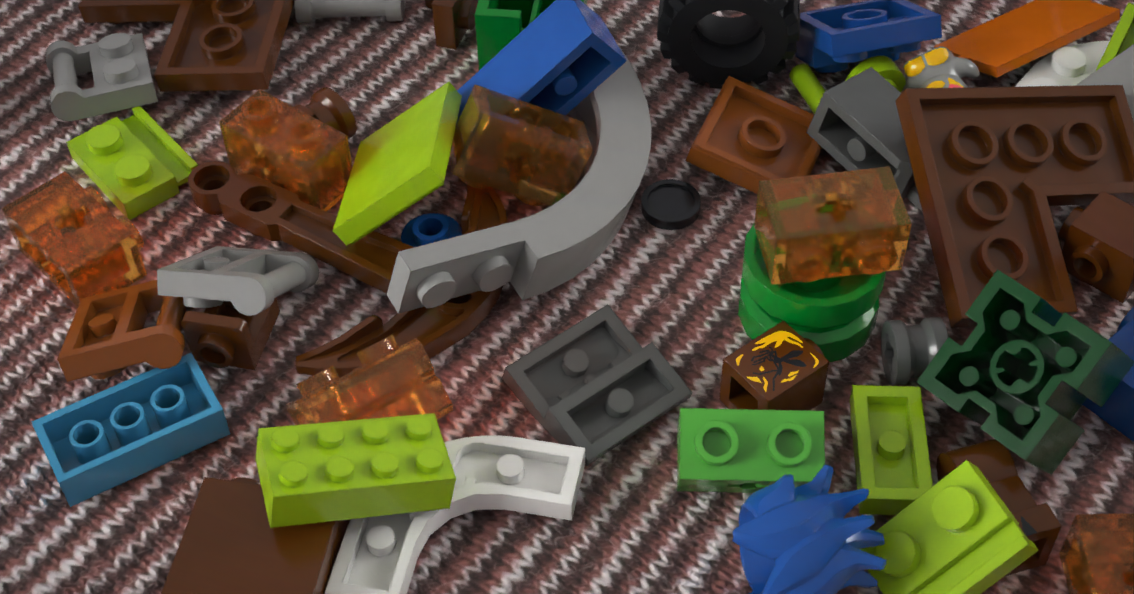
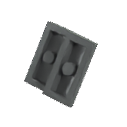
M608 304L505 367L502 376L503 381L519 401L559 444L585 448V466H588L689 399L693 393L653 342L642 348Z

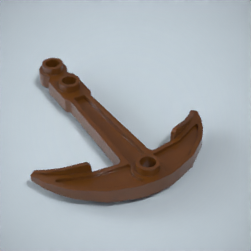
M205 162L194 168L188 177L193 201L206 213L211 215L223 214L224 220L248 230L253 235L261 236L270 241H283L386 294L398 252L414 248L376 231H372L353 245L349 244L346 246L332 231L337 218L336 215L302 202L297 194L251 173L236 175L234 168L226 162ZM474 169L463 171L467 196L461 215L462 235L507 223L506 210L499 195L489 182ZM503 286L489 292L480 290L455 297L434 308L420 307L403 313H397L384 325L381 318L377 315H371L340 337L314 350L296 356V371L298 374L318 377L356 378L377 376L426 362L467 337L490 313L500 297Z

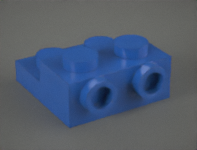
M868 0L801 12L800 38L797 41L795 57L815 68V71L820 73L843 71L848 68V63L862 61L874 56H887L896 61L900 58V53L920 49L921 41L942 38L941 15L907 0Z

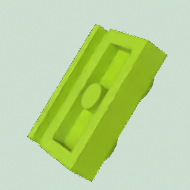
M141 106L132 108L134 115L123 121L116 116L66 142L72 159L129 221L179 194L178 187L188 182L191 171L198 166Z
M968 460L964 461L876 530V532L883 533L884 545L860 549L887 561L883 570L868 569L870 575L877 580V586L883 594H981L1039 551L1018 526V521L979 468Z

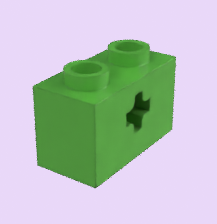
M680 408L677 423V491L754 493L774 484L786 474L794 476L796 488L811 482L825 465L824 411Z

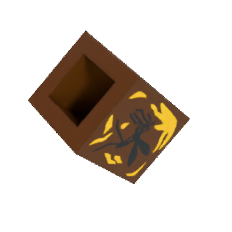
M783 320L723 359L719 400L728 409L810 411L823 401L829 361L824 357L817 344L808 338L801 337Z

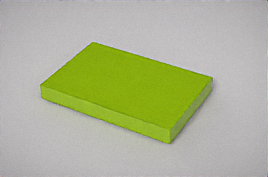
M447 82L360 142L332 230L346 246L349 244L353 245L444 185L462 98L450 82Z

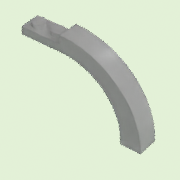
M625 54L624 56L627 61L569 112L583 147L585 170L581 182L564 198L534 215L399 251L387 291V296L398 314L420 307L434 308L444 304L449 299L480 290L484 292L493 291L508 282L512 284L523 301L550 291L574 278L593 264L610 246L620 231L646 171L651 150L652 125L648 103L641 82Z

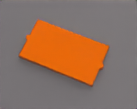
M1034 0L935 45L934 48L946 47L955 57L966 58L974 62L979 72L997 78L1120 20V9L1095 3L1092 0Z

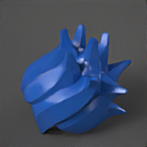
M824 465L811 482L796 488L794 476L786 474L774 484L752 493L745 503L741 505L739 527L733 530V542L740 547L741 563L746 579L752 589V592L748 594H837L838 591L850 586L861 588L876 587L877 580L864 570H883L887 561L860 549L884 545L883 533L867 529L875 522L872 515L844 518L854 506L868 497L869 490L858 489L828 494L833 467Z

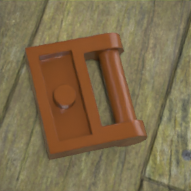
M157 280L82 298L57 358L67 382L88 376L94 379L109 378L122 372L128 366L147 362L159 369H168L176 366L182 358L185 347V339L181 333V321L186 311H192L194 308L185 306L183 304V297L158 295ZM160 310L156 326L144 328L148 313Z

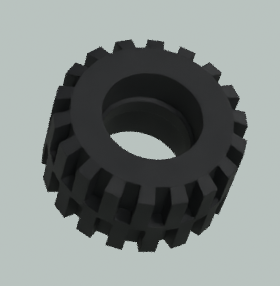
M660 0L657 41H661L660 51L664 59H671V67L678 74L688 72V80L700 84L702 81L710 82V88L722 89V85H724L727 77L730 76L744 83L753 81L758 85L768 80L769 72L780 73L786 67V59H792L797 51V41L800 38V0ZM732 10L745 13L746 15L728 18L711 13Z

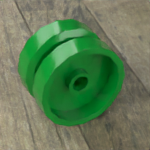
M803 200L779 205L757 218L745 238L738 316L747 336L754 340L784 320L801 337L808 338L817 344L829 362L845 359L863 347L875 328L879 310V295L883 290L887 271V247L877 228L857 212L830 202Z

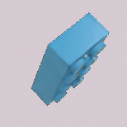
M192 353L182 356L176 366L168 369L154 368L31 422L70 507L230 435L224 411Z

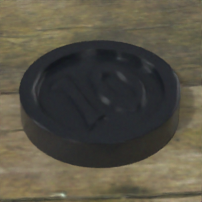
M675 179L660 180L649 185L642 194V215L646 221L657 228L665 230L682 229L694 223L700 214V195L692 185L684 181Z

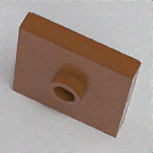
M728 76L685 161L775 203L784 205L798 202L822 147L807 134L814 114Z

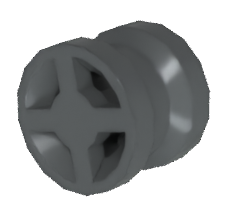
M927 317L919 325L908 326L901 320H888L884 322L881 331V357L884 373L889 385H906L911 378H918L922 375L948 339V332L942 318Z

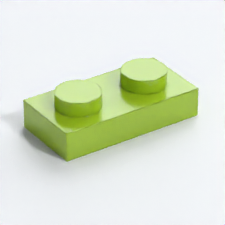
M852 385L849 403L857 490H869L868 497L858 504L859 514L897 515L933 487L921 387Z

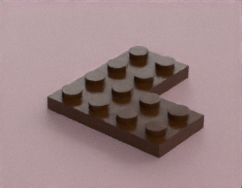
M81 0L78 7L85 23L174 22L154 73L160 92L268 90L295 0Z
M1123 85L904 89L895 102L951 328L977 326V323L965 314L997 269L1042 297L1062 315L1067 313L1072 317L1079 312L1049 206L1089 205L1102 191L1126 203H1134V121Z

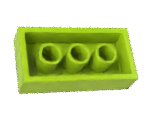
M435 413L258 428L255 460L270 528L450 508L456 476Z

